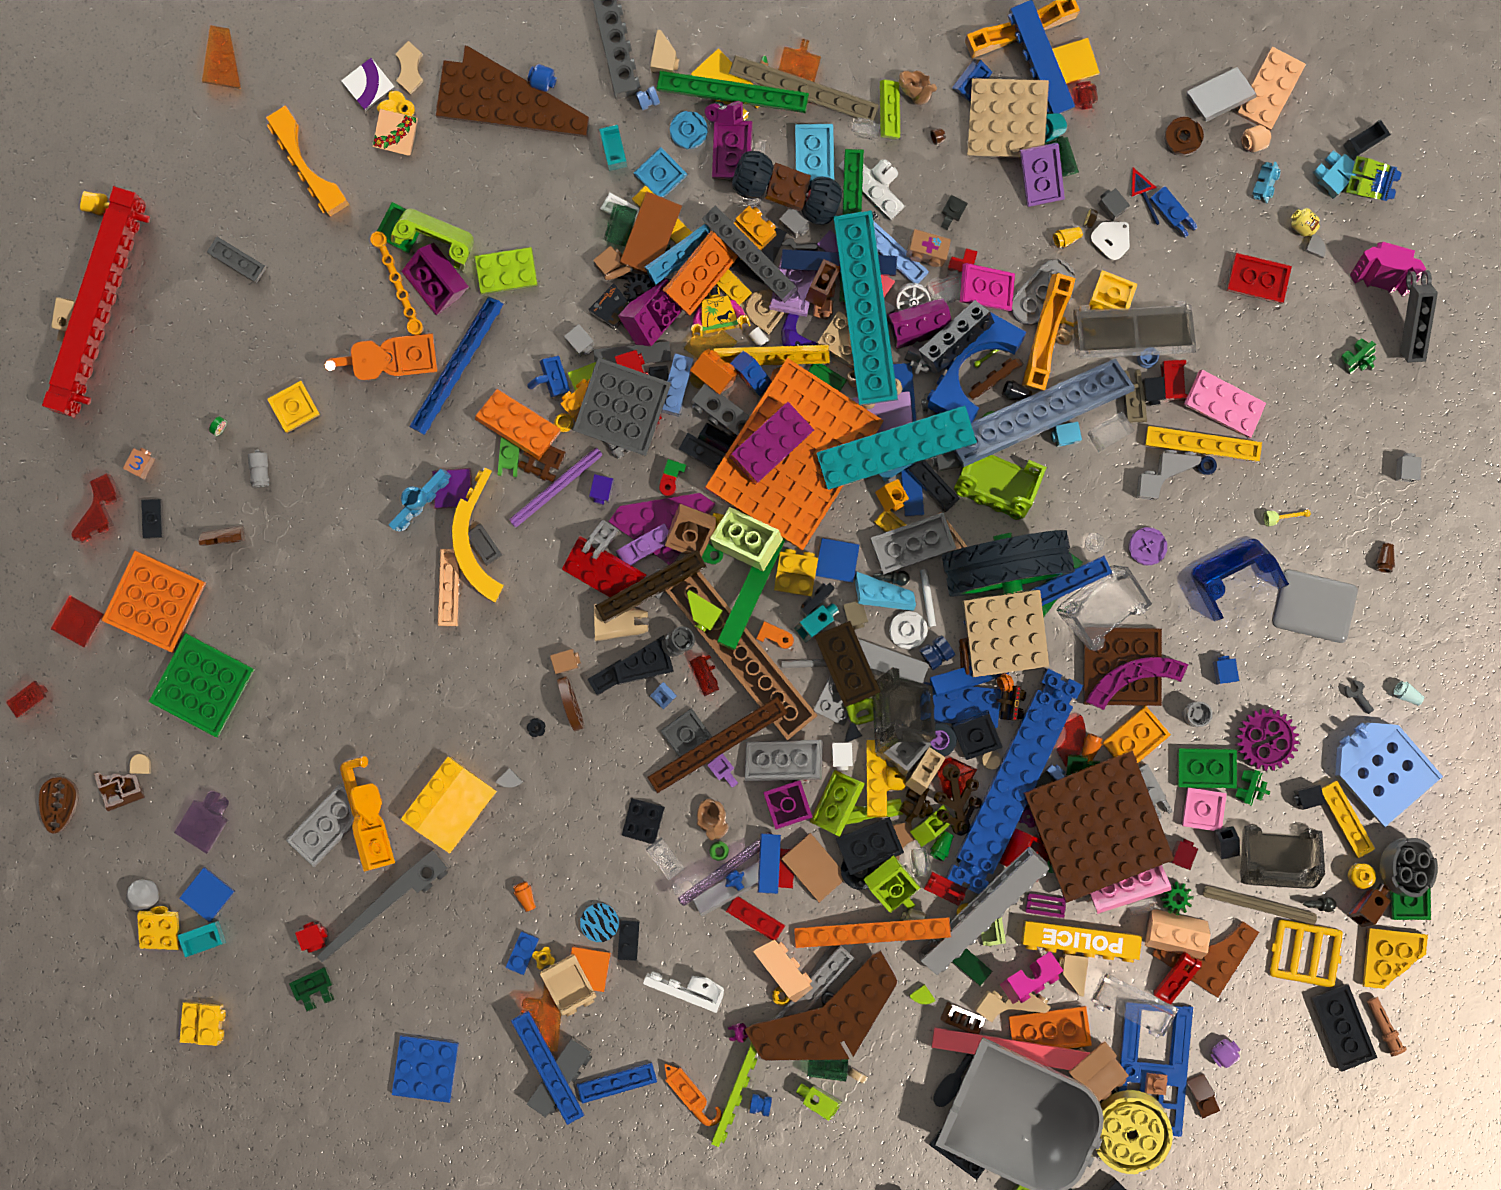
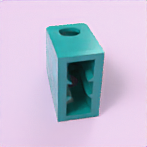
M833 603L826 608L822 605L800 621L794 629L803 641L807 643L834 621L833 616L839 610Z

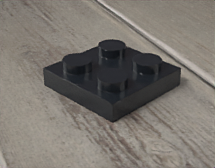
M989 711L952 724L966 760L1003 748Z

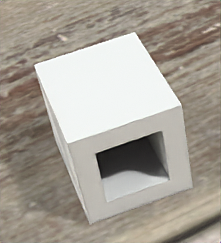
M832 743V767H837V770H849L848 766H853L852 743Z

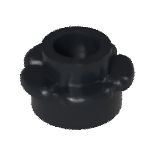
M534 718L527 724V731H529V735L532 737L542 736L545 733L544 728L546 725L544 721Z

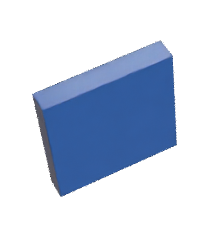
M822 538L815 576L853 583L860 545Z
M204 867L179 899L208 922H211L234 894L235 890Z

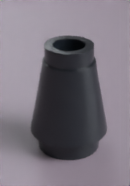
M1007 380L1003 387L1002 395L1009 399L1023 400L1032 396V391L1014 380Z

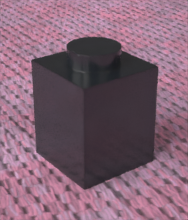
M1164 377L1144 378L1142 380V383H1144L1145 403L1149 404L1150 407L1160 406L1166 400Z
M1321 785L1294 790L1293 802L1300 810L1326 804Z
M1234 826L1215 830V847L1221 860L1240 856V839Z

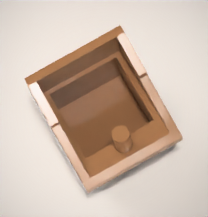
M1105 1041L1068 1072L1073 1079L1083 1083L1092 1090L1099 1102L1107 1099L1111 1095V1091L1116 1087L1122 1086L1129 1076L1116 1060V1053ZM1082 1047L1077 1049L1078 1051L1086 1052Z

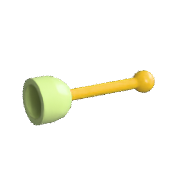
M1304 510L1299 513L1279 515L1275 511H1265L1264 522L1267 527L1274 526L1279 522V519L1298 516L1309 517L1311 512Z

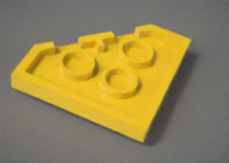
M1368 928L1362 986L1385 989L1391 981L1402 975L1413 963L1426 955L1428 935Z

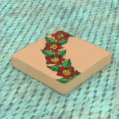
M380 109L373 147L411 156L418 118Z

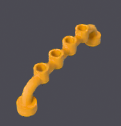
M380 231L374 232L370 238L371 243L374 247L379 248L382 254V262L390 274L389 279L397 290L396 296L402 302L404 315L409 319L407 330L412 335H419L423 331V324L416 318L417 313L409 302V294L402 285V277L394 266L395 260L389 254L386 247L387 238ZM390 258L391 262L386 263V260ZM394 276H399L397 281H393ZM402 293H406L404 298H400ZM412 310L413 314L408 316V311Z

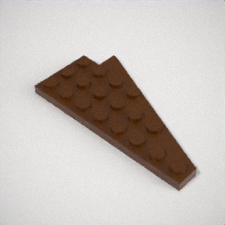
M465 45L463 62L443 61L436 109L437 118L587 137L589 117L551 94L531 87L529 81L471 47Z

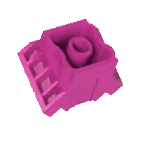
M1379 242L1376 247L1363 252L1350 276L1355 284L1363 280L1367 288L1370 286L1387 290L1389 294L1398 289L1403 297L1410 293L1406 286L1407 273L1414 271L1418 282L1426 267L1420 259L1414 258L1415 250L1386 242Z

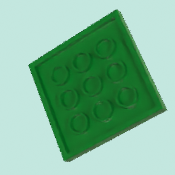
M185 633L148 702L218 738L255 669Z

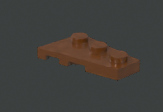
M1009 358L1001 364L1003 368L999 371L993 370L986 375V381L983 383L979 381L971 387L972 391L968 393L972 400L977 399L995 386L997 381H1001L1009 376L1013 369L1023 366L1024 363L1021 359L1012 360Z

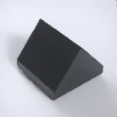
M851 722L849 724L844 739L846 742L862 737L855 723Z

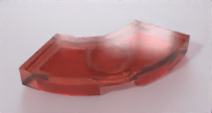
M1081 714L1065 723V739L1062 745L1056 749L1065 767L1067 766L1068 754L1079 755L1083 748L1086 728Z

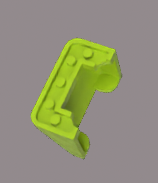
M415 209L405 210L393 229L391 242L400 246L404 240L410 239L413 241L416 232L451 246L448 256L454 260V268L463 272L474 244L472 234Z

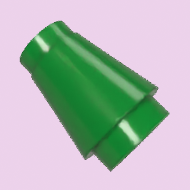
M943 831L930 848V855L939 861H944L945 858H948L954 836Z

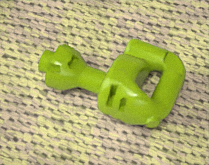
M866 698L846 707L849 719L855 725L871 722L878 715L873 698ZM862 710H866L869 713L861 717L856 716Z

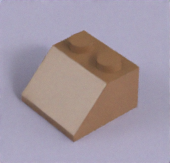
M680 504L672 520L665 546L687 555L698 550L702 557L715 529L716 517Z

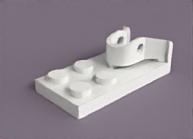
M656 972L647 973L643 982L644 985L717 1013L724 995V988L709 978L691 976L687 988H684L676 980L670 979L666 981L662 979L663 975ZM707 983L708 987H703V984Z

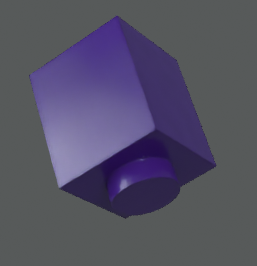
M594 474L589 495L590 499H593V503L604 505L605 502L609 503L614 484L613 478Z

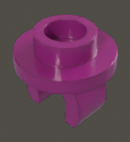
M738 1023L728 1027V1030L735 1031V1036L730 1037L729 1040H737L739 1043H744L746 1038H748L745 1031L746 1025Z

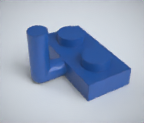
M555 356L539 361L544 375L537 376L527 384L528 388L534 389L539 384L546 383L551 397L568 393L570 388L560 357Z

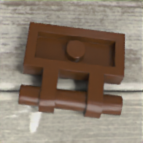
M550 445L538 460L524 451L523 455L529 457L528 463L521 460L518 467L523 469L525 473L539 476L541 480L554 482L556 475L551 474L550 470L554 468L559 471L566 452ZM535 461L545 464L544 469L535 467Z

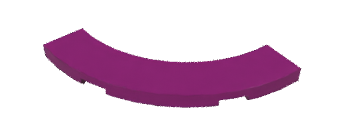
M1160 657L1137 659L1125 663L1109 672L1097 683L1089 694L1086 703L1104 710L1110 699L1122 687L1142 678L1163 677L1181 682L1189 664Z

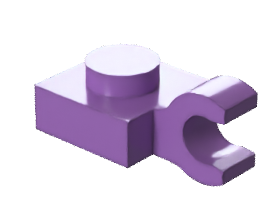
M723 753L707 765L719 781L724 777L732 788L738 784L730 773L734 770V767Z

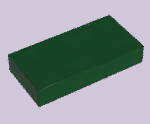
M967 948L959 958H955L952 961L979 986L993 972Z

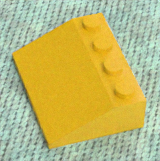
M448 756L401 820L450 854L497 791L455 759Z

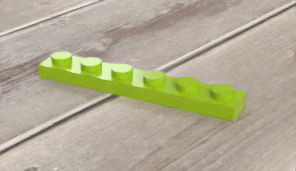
M752 1042L711 1141V1144L719 1147L720 1143H725L728 1132L725 1130L728 1124L732 1125L735 1118L733 1110L735 1106L739 1107L743 1095H740L743 1087H747L750 1077L747 1076L749 1070H754L757 1058H755L757 1051Z

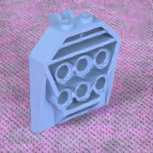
M1361 723L1354 729L1355 733L1353 735H1347L1340 741L1341 745L1337 748L1335 776L1383 827H1386L1443 776L1399 725ZM1388 743H1391L1394 747L1392 753L1387 751ZM1375 755L1379 758V763L1376 766L1372 763V758ZM1405 760L1409 764V768L1406 771L1402 768V763ZM1360 768L1364 769L1365 775L1363 778H1360L1358 776V770ZM1390 773H1392L1395 778L1393 783H1389L1388 781V775ZM1375 786H1378L1380 788V794L1378 796H1375L1373 793V788Z

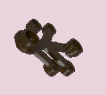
M947 764L943 768L942 774L944 778L950 780L953 800L947 798L945 793L939 791L935 793L934 801L954 810L956 818L950 816L948 811L941 809L937 813V819L951 824L953 832L962 836L970 828L969 819L974 809H978L982 805L981 798L972 796L963 814V807L971 792L978 789L979 782L973 778L968 779L966 787L960 796L958 784L960 770L955 765Z

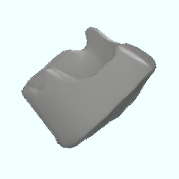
M149 880L133 882L126 894V903L135 912L149 910L159 899V891L156 884Z

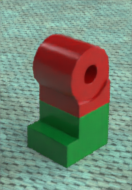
M670 459L667 460L659 486L660 492L664 496L670 497L675 494L677 489L676 481L679 472L685 473L687 467L685 464Z

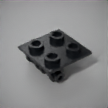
M631 798L622 836L656 845L665 807Z

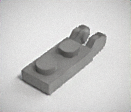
M602 520L589 536L582 551L586 553L592 545L596 549L593 553V558L597 559L601 552H604L615 538L619 529Z
M1145 764L1139 767L1158 818L1161 819L1162 816L1155 804L1160 801L1164 810L1168 814L1172 813L1173 811L1165 799L1166 796L1149 765Z

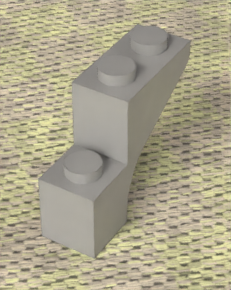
M1165 450V453L1159 456L1158 475L1154 471H1144V474L1142 473L1138 476L1137 499L1157 500L1163 482L1167 478L1200 464L1201 456H1196L1194 452H1184V455L1177 454V451Z

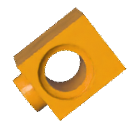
M899 479L884 485L875 492L885 512L891 509L895 512L903 508V503L909 500Z

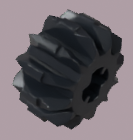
M637 273L634 274L635 281L631 277L627 278L630 284L624 283L623 287L629 290H625L623 294H630L626 299L628 302L632 298H638L655 286L648 285L651 279L649 278L645 281V274H642L641 279H639ZM638 285H641L644 293L637 294V290L634 287L637 288Z

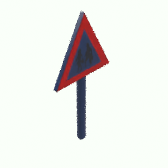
M1132 167L1131 197L1142 194L1156 225H1159V220L1146 194L1147 191L1157 187Z

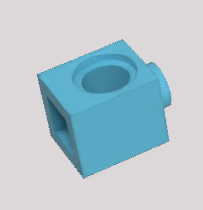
M1073 422L1055 426L1051 432L1053 443H1056L1057 447L1080 443L1082 437L1079 423Z

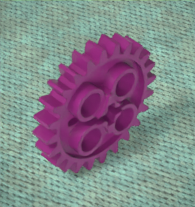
M1263 708L1260 709V714L1257 711H1253V717L1246 715L1247 722L1241 721L1244 727L1237 728L1241 735H1236L1235 737L1240 739L1241 742L1236 743V746L1242 747L1238 753H1245L1242 758L1243 760L1250 759L1248 762L1249 766L1256 763L1255 769H1259L1262 765L1263 771H1267L1268 766L1271 771H1275V765L1281 769L1283 768L1282 762L1289 764L1287 758H1295L1291 752L1298 751L1294 744H1300L1299 741L1295 740V737L1299 736V734L1293 732L1297 726H1290L1293 720H1285L1287 714L1280 716V710H1276L1273 714L1272 708H1268L1266 713ZM1271 721L1276 724L1274 732L1268 729V724ZM1254 729L1259 734L1256 740L1251 738V732ZM1281 731L1283 732V735L1269 740V743H1262L1254 748L1252 747L1253 744L1265 740L1267 736H1274ZM1279 739L1284 742V747L1281 750L1276 745ZM1261 747H1264L1267 751V755L1264 758L1259 755Z

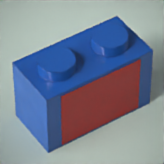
M744 350L730 363L748 388L759 396L767 390L772 382L758 362Z

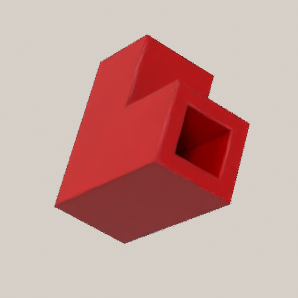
M966 248L963 259L952 256L948 270L962 274L963 264L974 265L978 251Z

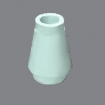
M1400 681L1394 689V694L1398 699L1416 704L1417 706L1421 705L1424 701V696L1408 682Z

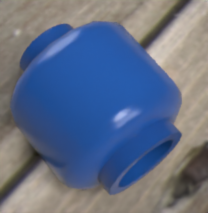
M537 64L535 67H531L527 80L530 81L531 87L547 92L550 88H554L557 77H554L555 73L552 68Z

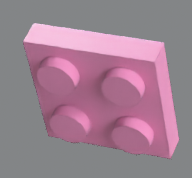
M1187 788L1182 826L1212 831L1221 829L1227 793Z

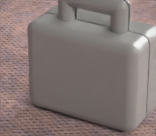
M1288 569L1283 573L1273 616V625L1279 629L1344 643L1348 638L1358 589L1353 584Z

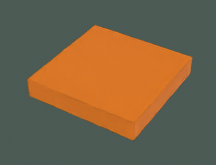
M572 946L571 954L574 953L592 989L604 992L611 953Z

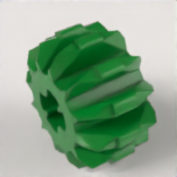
M1175 881L1173 887L1171 885V890L1164 892L1166 894L1165 897H1160L1161 901H1166L1162 904V907H1168V913L1171 914L1174 911L1175 915H1179L1180 909L1183 913H1186L1187 909L1185 906L1192 907L1188 900H1193L1194 897L1188 896L1191 889H1185L1186 884L1182 883L1179 886L1178 882ZM1175 894L1180 896V900H1177L1178 903L1173 901V896L1176 897Z

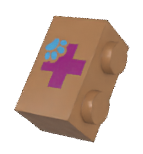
M914 229L909 239L906 257L915 262L922 261L929 263L933 267H942L947 260L951 239Z

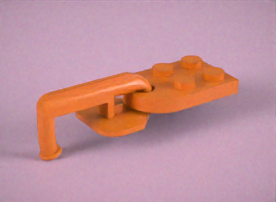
M433 333L391 337L380 346L373 341L356 342L351 348V356L329 358L326 360L324 367L327 371H333L337 366L353 365L354 374L360 380L376 379L382 371L393 376L437 372Z

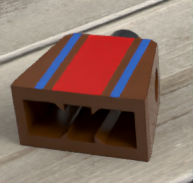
M1380 883L1376 889L1366 890L1347 913V916L1361 927L1376 925L1390 904V899L1386 897L1390 889L1385 884Z

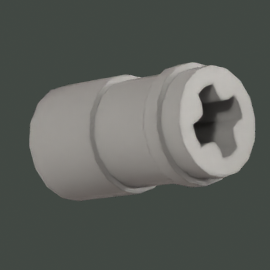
M255 450V453L248 454L251 475L250 483L254 488L267 487L270 482L268 478V456L265 452Z

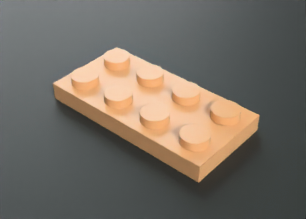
M1272 47L1251 85L1256 92V98L1242 104L1237 115L1256 125H1262L1271 131L1306 64Z

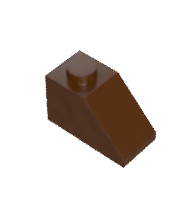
M823 259L805 300L822 308L841 267Z

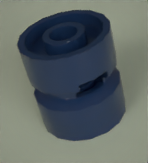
M943 635L933 640V645L927 644L919 650L932 670L942 665V660L948 661L955 656V652Z

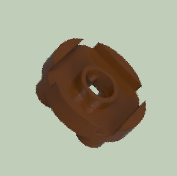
M1189 117L1174 119L1166 128L1164 135L1165 143L1171 153L1180 156L1193 154L1201 146L1204 138L1201 125ZM1181 132L1189 135L1186 141L1180 139Z

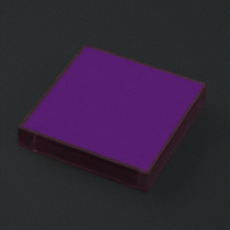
M471 468L446 470L451 477L448 479L449 483L435 493L434 509L456 508L460 499L468 502L469 499L465 497L470 487L472 488ZM434 470V471H432V477H433L439 470Z

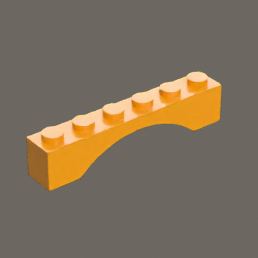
M1055 0L1037 10L1044 30L1077 18L1080 12L1076 0ZM1010 22L986 27L967 34L965 44L973 59L1016 42L1015 33L1017 31L1014 25L1011 26Z
M286 105L267 116L266 118L269 121L267 127L273 135L275 133L278 135L279 139L277 142L282 150L287 149L290 154L287 156L292 166L297 165L300 171L297 172L303 182L307 181L310 185L307 189L313 198L317 196L320 202L317 205L323 214L327 212L331 217L347 207L349 203L338 186L320 178L305 164L298 143L299 125Z
M1059 273L1051 275L1022 381V386L1038 391L1046 389L1056 334L1071 297L1076 278Z

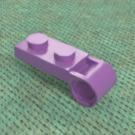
M664 523L615 552L619 559L629 565H633L640 559L664 547L669 530Z

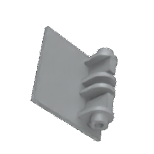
M829 676L816 705H814L813 711L845 726L849 716L832 676Z

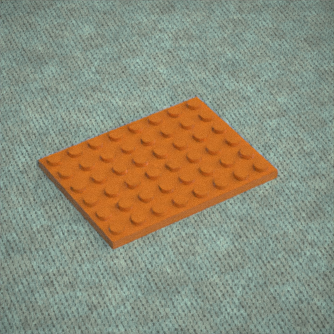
M787 358L708 481L705 489L744 514L778 529L783 539L800 550H804L843 487L827 489L817 452L874 435L884 420ZM789 402L814 431L755 485L729 456L784 404Z

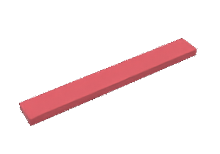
M937 1027L934 1028L932 1048L975 1055L982 1037L1044 1066L1072 1070L1090 1054V1052Z

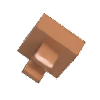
M1146 1073L1145 1093L1166 1095L1168 1075Z

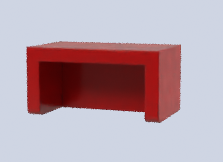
M1186 360L1163 361L1160 364L1161 377H1164L1166 400L1164 402L1185 401L1188 394H1185L1184 377Z

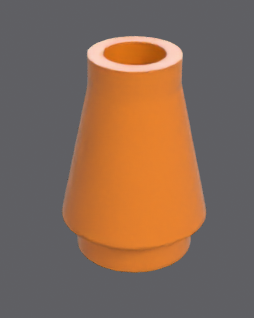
M1091 733L1084 737L1082 751L1083 756H1088V762L1093 761L1103 744L1101 743L1103 738Z
M527 881L513 887V894L521 903L525 912L536 908L531 885Z

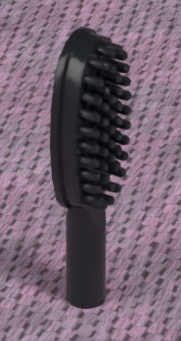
M967 1053L956 1071L948 1074L939 1084L933 1096L936 1106L944 1107L956 1096L962 1083L961 1076L973 1059L971 1054Z

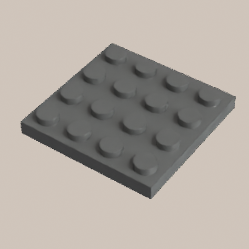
M598 357L573 431L646 456L671 383Z

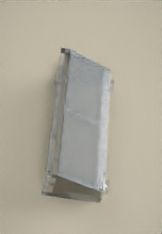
M1174 301V305L1112 309H1090V305L1079 306V309L1073 310L1074 355L1080 359L1196 353L1192 305L1186 304V301Z

